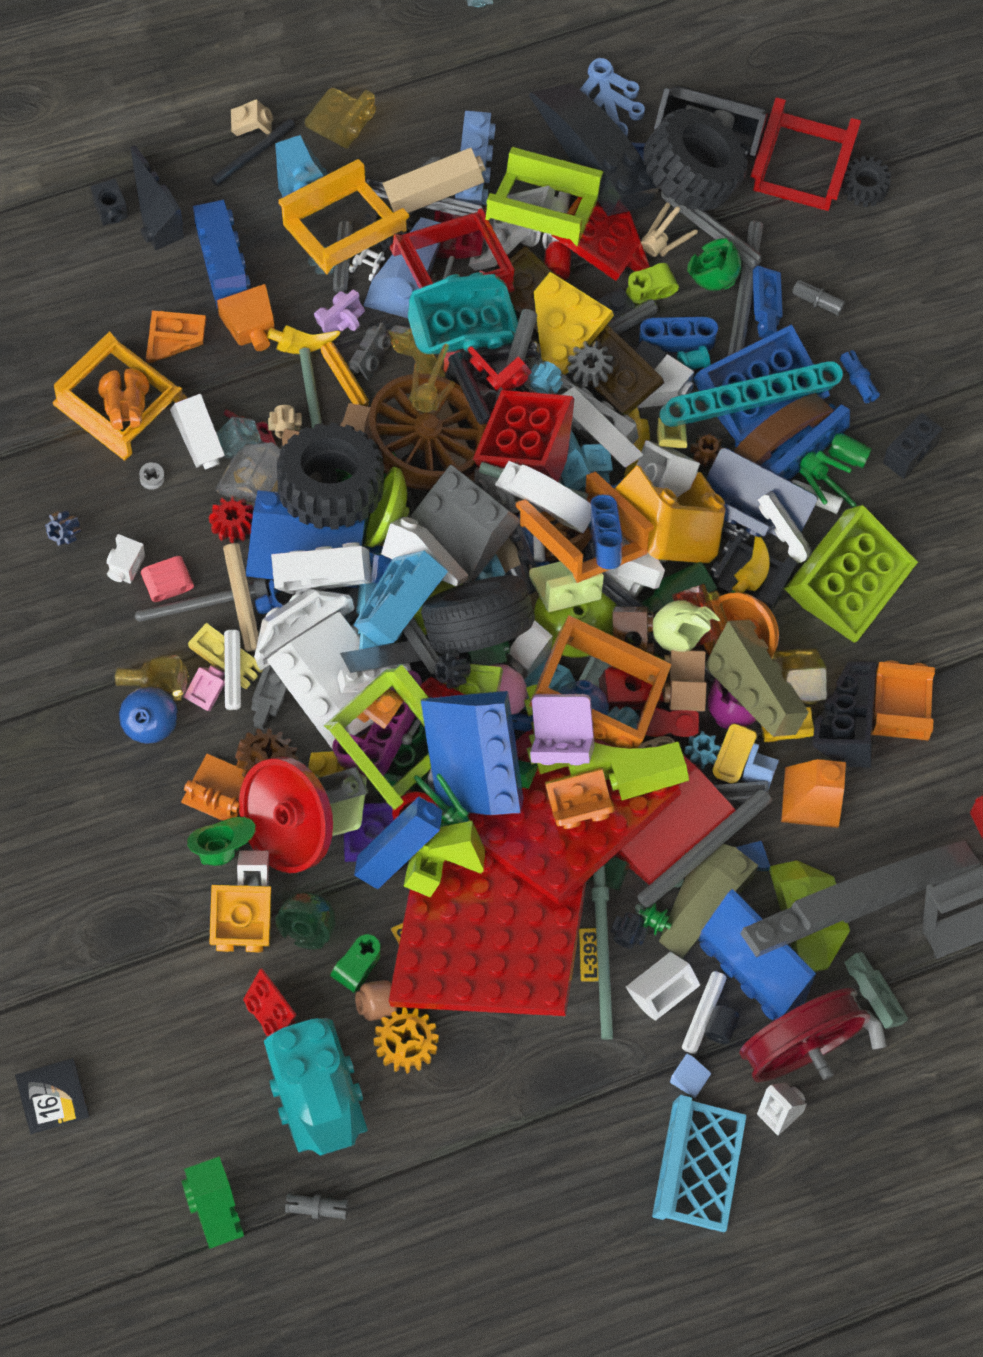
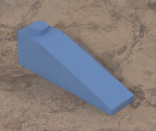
M421 217L410 232L433 226L440 222ZM441 242L416 250L429 276ZM392 254L374 277L364 302L365 307L408 318L411 293L418 290L419 287L402 254L398 256H393Z

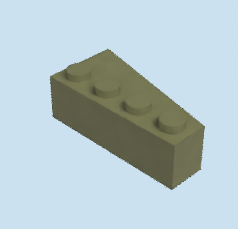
M752 620L728 621L705 663V668L773 737L796 735L809 713L791 683H786L781 673L783 671L778 662H773L766 651L769 647L764 639H759L754 631L756 627Z

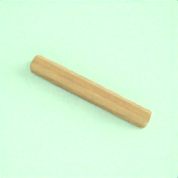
M231 543L223 547L244 649L246 652L256 651L259 638L240 546L237 543Z

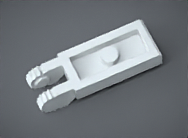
M770 491L758 499L761 504L759 509L766 519H771L775 524L776 528L774 530L778 538L782 542L786 541L789 545L788 554L790 557H793V560L798 563L805 562L812 554L811 547H808L809 544L774 492Z

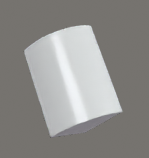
M669 952L628 984L626 988L639 1007L656 1021L698 988L700 984L690 964Z

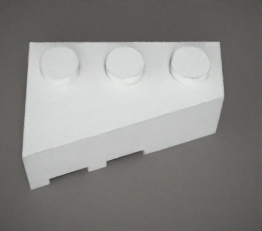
M346 543L342 545L343 548L332 549V547L327 546L316 548L313 551L299 550L289 553L271 554L274 587L290 594H297L299 592L304 593L309 589L325 590L372 583L369 549L360 546L359 543Z

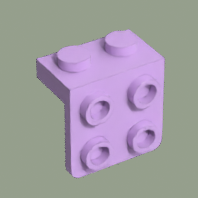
M585 694L535 695L532 699L535 741L530 752L531 763H541L543 765L555 763L582 765L590 763L595 746L591 698Z

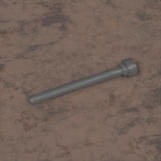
M255 578L253 582L248 583L251 599L263 595L268 597L264 578ZM231 589L139 610L135 613V619L141 622L233 601V592Z

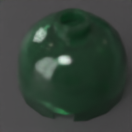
M298 892L287 898L282 904L275 918V923L278 931L285 939L289 935L297 940L294 942V945L309 950L320 949L326 942L328 943L336 925L335 911L331 904L322 896L311 892Z

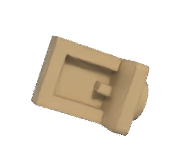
M257 99L231 109V131L236 136L260 128L266 134L272 132V113L269 108L265 107Z

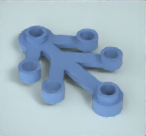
M595 59L589 65L588 80L579 90L589 97L590 92L599 84L600 92L593 101L600 108L604 105L607 115L628 137V127L626 124L619 122L615 104L629 111L631 119H642L645 111L644 105L630 100L638 96L639 85L634 81H628L615 74L613 66L607 59ZM610 83L623 89L624 96L612 90ZM633 110H639L641 112L635 113L633 112Z

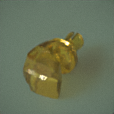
M176 655L152 658L151 661H145L141 669L117 668L115 673L117 686L159 688L165 692H171L174 701H181L189 677L187 667Z

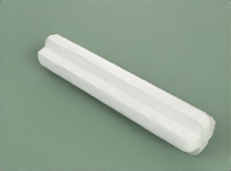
M227 630L224 633L225 707L228 710H238L241 707L240 632L238 630Z
M717 971L711 973L682 1045V1049L686 1052L695 1054L698 1051L726 982V976Z

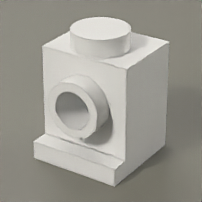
M118 534L116 537L117 548H113L107 558V564L109 565L107 575L114 581L122 582L123 580L131 584L145 558L144 546L142 543Z

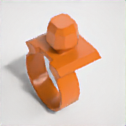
M388 688L356 718L363 723L371 719L384 729L404 700L392 689Z

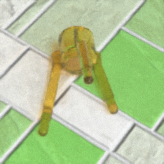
M448 344L443 345L428 383L418 387L420 363L416 362L414 365L412 392L409 400L412 401L413 407L421 412L436 411L441 401L455 385L451 381L439 395L434 386L449 348Z

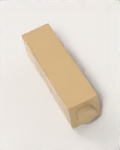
M468 148L383 183L393 211L404 208L409 213L484 183L481 172L486 169L481 157H475L472 148Z

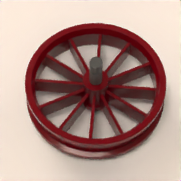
M844 988L815 998L776 1019L751 1037L742 1046L739 1054L743 1060H748L754 1070L752 1078L754 1081L765 1082L773 1080L811 1062L819 1070L823 1080L832 1077L834 1074L830 1066H828L824 1055L857 1034L871 1018L869 1012L862 1010L856 1001L858 997L854 988Z

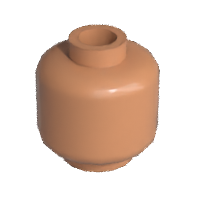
M387 980L363 984L355 996L358 1013L364 1015L369 1021L381 1020L383 1016L391 1018V1013L397 1011V1007H391L389 1004L392 983Z

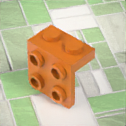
M602 768L545 782L557 826H563L564 829L579 826L581 824L580 821L592 818V821L607 819L610 817L609 813L615 811L609 797Z

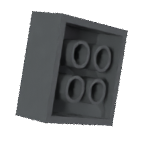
M452 465L448 467L409 517L416 520L418 525L426 528L468 574L467 580L464 581L465 584L475 581L520 523V518Z

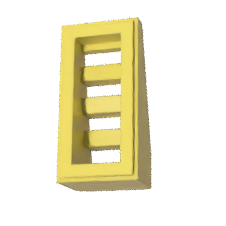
M658 418L657 440L659 446L687 448L686 424L669 427Z

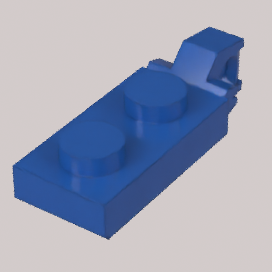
M756 266L753 269L755 320L759 322L757 326L759 337L766 338L777 332L776 327L779 325V320L783 317L781 273Z

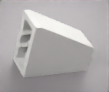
M201 394L175 403L170 411L196 468L203 465L206 470L219 465V459L225 455Z

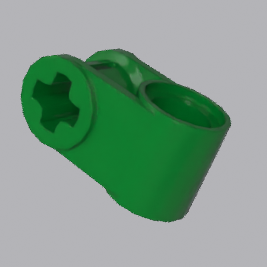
M369 934L357 938L348 952L335 965L330 977L353 993H356L380 960L379 940ZM370 947L372 948L373 954L367 952L365 955L362 954V948L365 950Z

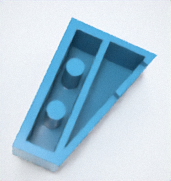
M301 135L275 143L278 188L282 197L328 175L326 169L322 167L317 157L313 155Z
M425 550L393 558L355 621L354 626L377 646L394 643L448 571Z

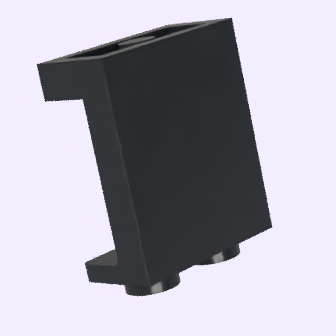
M739 533L734 541L728 540L722 552L725 555L721 562H715L709 574L713 577L712 581L717 587V591L724 595L733 591L732 588L738 583L734 575L751 560L753 555V547L743 543V535ZM769 556V571L762 585L756 591L746 590L744 592L762 601L771 612H773L785 591L784 588L795 574L798 562L789 557L785 563H782Z

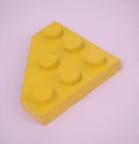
M550 272L534 291L541 359L544 362L547 361L556 365L561 370V374L566 375L568 373V366L571 365L568 362V356L575 355L573 348L577 346L583 350L584 341H587L590 346L613 318L614 314L606 306Z

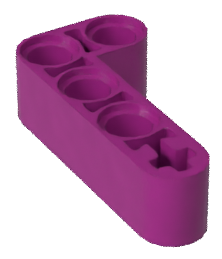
M408 671L420 686L423 682L419 674L414 671ZM404 701L398 709L404 711L400 715H394L384 729L374 722L365 740L349 734L369 760L378 758L374 766L383 776L388 771L402 744V736L407 734L416 717ZM385 734H391L387 739H380ZM335 738L332 749L340 766L345 769L357 767L359 773L366 776L349 754H342L345 749Z

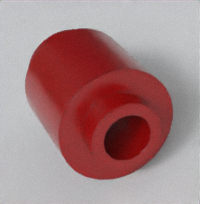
M560 241L551 242L545 250L544 264L562 280H566L570 276L571 251Z

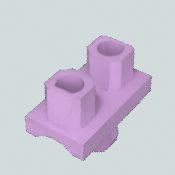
M352 290L348 294L340 291L333 298V307L329 310L321 307L314 313L315 319L322 327L323 333L332 331L341 332L347 327L355 331L360 326L357 318L365 310L359 301V293Z

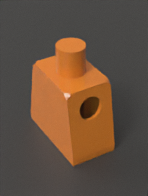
M265 284L217 300L218 314L239 345L243 346L252 342L256 351H263L270 346L267 334L270 328H275Z

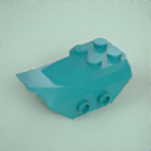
M477 272L466 277H460L459 274L450 275L444 280L412 291L409 299L408 320L417 348L425 354L449 353L460 349L468 351L467 349L470 346L475 350L484 346H488V349H495L504 344L513 343L519 322L511 303L506 283L495 274L484 275L482 272Z
M327 1018L310 1019L284 1027L268 1036L264 1040L274 1078L269 1080L273 1097H280L282 1107L277 1108L282 1125L288 1124L298 1153L312 1150L321 1156L355 1145L357 1136L368 1131L359 1101L363 1100L359 1083L353 1084L350 1074L354 1073L353 1064L350 1056L344 1057L333 1020Z

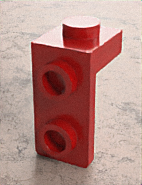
M472 346L467 349L473 356L469 361L479 372L483 369L486 370L489 374L486 379L496 390L502 388L503 390L512 391L515 387L522 386L532 373L518 356L503 371L497 374Z

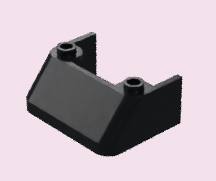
M671 84L664 88L654 129L658 127L669 113L685 109L687 105L712 113L717 110H724L731 113L735 118L732 128L733 134L742 142L741 148L745 149L746 156L752 157V155L758 154L771 110L681 85Z

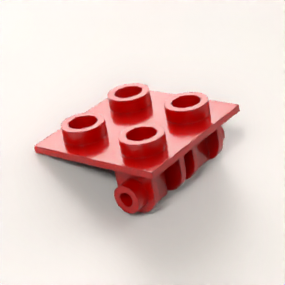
M261 968L243 1001L248 1011L254 1014L260 1022L265 1034L270 1036L284 1027L296 1024L294 1020L296 1013Z

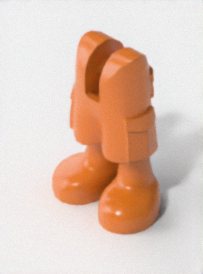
M132 368L126 369L124 372L126 388L124 392L122 391L121 376L117 370L108 372L99 382L98 391L104 399L105 411L115 430L123 429L124 421H130L131 428L139 427L142 421V413L145 408L144 395L149 391V382L142 372Z

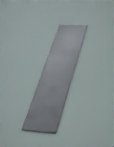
M409 641L340 653L350 673L422 661Z

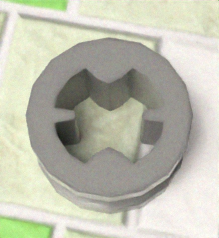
M149 462L141 467L139 476L143 487L157 489L163 484L164 470L159 464ZM147 473H157V479L151 478L147 480Z

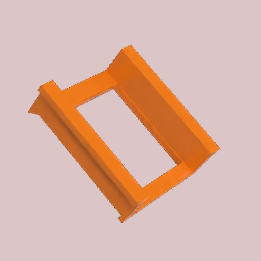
M596 471L586 475L585 493L589 494L587 502L591 504V500L597 495L612 496L617 502L621 533L630 543L622 547L621 565L647 555L649 532L654 529V525ZM526 499L516 502V508L520 511V526H525L573 573L576 583L611 570L598 566L596 558L583 562V554L550 523V521L555 520L553 516L545 511L540 513Z

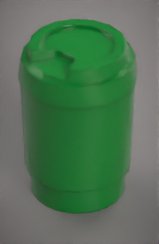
M836 433L828 453L833 458L855 467L864 468L872 448L843 433Z

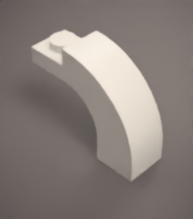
M508 461L495 484L505 492L521 499H526L553 516L563 525L581 533H584L591 521V504L562 484L523 464L520 466Z

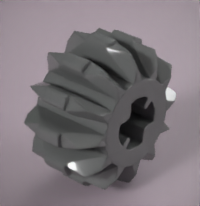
M584 341L583 350L575 346L573 348L575 355L568 356V362L571 363L568 366V372L575 373L573 376L574 382L583 379V387H587L589 381H592L594 387H598V379L607 382L608 376L606 373L613 372V366L610 365L613 362V356L606 355L608 352L606 346L598 350L599 342L597 341L593 343V347H589L588 342ZM588 360H593V364L595 363L594 368H589Z

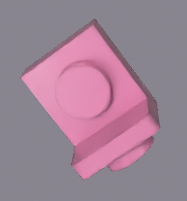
M210 665L209 669L199 667L184 698L207 711H211L221 690L225 686V672Z

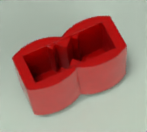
M656 706L645 735L653 737L664 736L668 733L679 737L698 734L699 713L688 710H666ZM644 708L640 710L639 718L641 717Z

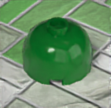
M726 238L716 239L702 247L704 252L699 257L696 254L692 256L688 263L687 271L695 282L706 290L717 291L730 288L736 282L742 269L741 256L738 250Z

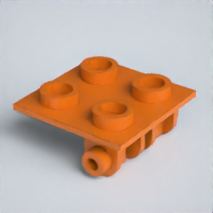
M206 754L193 780L187 781L184 791L187 792L181 803L222 821L238 817L240 790L245 778L242 776L244 769L237 768L235 765Z

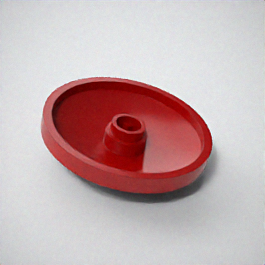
M274 757L253 766L243 780L239 796L240 817L251 819L256 827L255 834L249 840L251 847L254 851H268L269 866L278 871L297 873L314 867L326 855L333 835L332 809L321 782L308 767L289 757Z

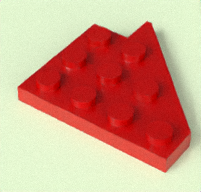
M578 197L566 214L575 216L583 197ZM597 201L578 246L571 239L551 235L615 281H617L626 266L635 272L650 268L629 211L607 216Z

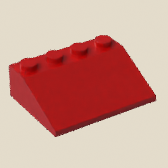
M684 755L689 781L676 784L681 789V795L615 854L616 857L648 885L654 882L736 811L698 767Z

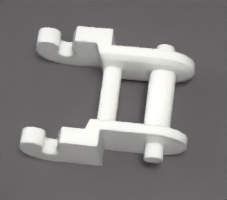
M367 248L361 252L360 256L356 254L352 262L353 265L349 267V272L353 273L357 266L363 262L373 267V273L369 275V281H372L379 272V264L385 260V257H383L384 252L381 251L378 254ZM368 255L376 260L373 263L366 260L365 257Z

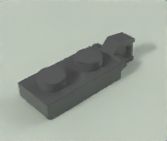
M271 665L263 669L252 697L251 710L256 711L253 718L254 727L265 730L269 716L276 717L280 711L288 690Z

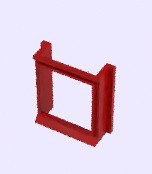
M776 98L751 173V177L756 178L753 191L829 211L832 199L837 200L861 120L851 118L848 129L844 130L785 114L786 100ZM781 127L843 143L826 198L764 181Z
M482 208L478 209V212L407 234L398 235L394 233L393 245H390V250L393 256L402 254L420 289L433 284L416 251L417 249L480 230L500 269L484 273V275L495 274L506 283L508 293L514 291L512 282L515 269L490 222L485 220L486 215Z

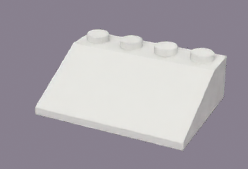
M337 612L294 639L267 659L331 748L335 737L323 725L360 693L341 694L337 679L341 669H348L340 653L359 650L360 638L341 612ZM355 718L344 729L348 734L360 738L371 729L374 721L369 719L363 723L358 718Z

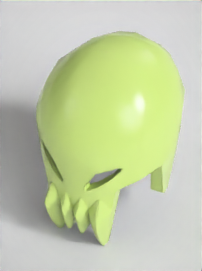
M678 600L666 604L657 612L653 619V634L655 640L663 649L688 652L711 629V618L720 621V619L706 606L698 607L686 600Z

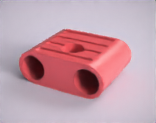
M182 556L169 558L141 570V575L153 602H160L183 594L194 587Z

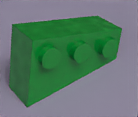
M220 1156L185 1168L186 1179L181 1180L185 1198L191 1214L194 1212L198 1214L209 1249L244 1237Z

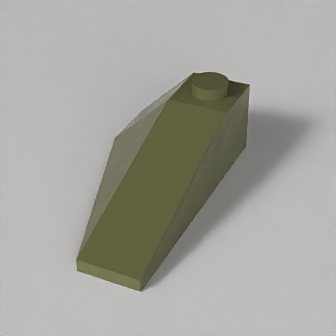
M722 844L685 876L669 915L668 923H671L672 926L670 929L664 928L659 942L673 954L683 959L699 941L702 929L727 893L733 889L739 895L754 879L758 865L736 847Z

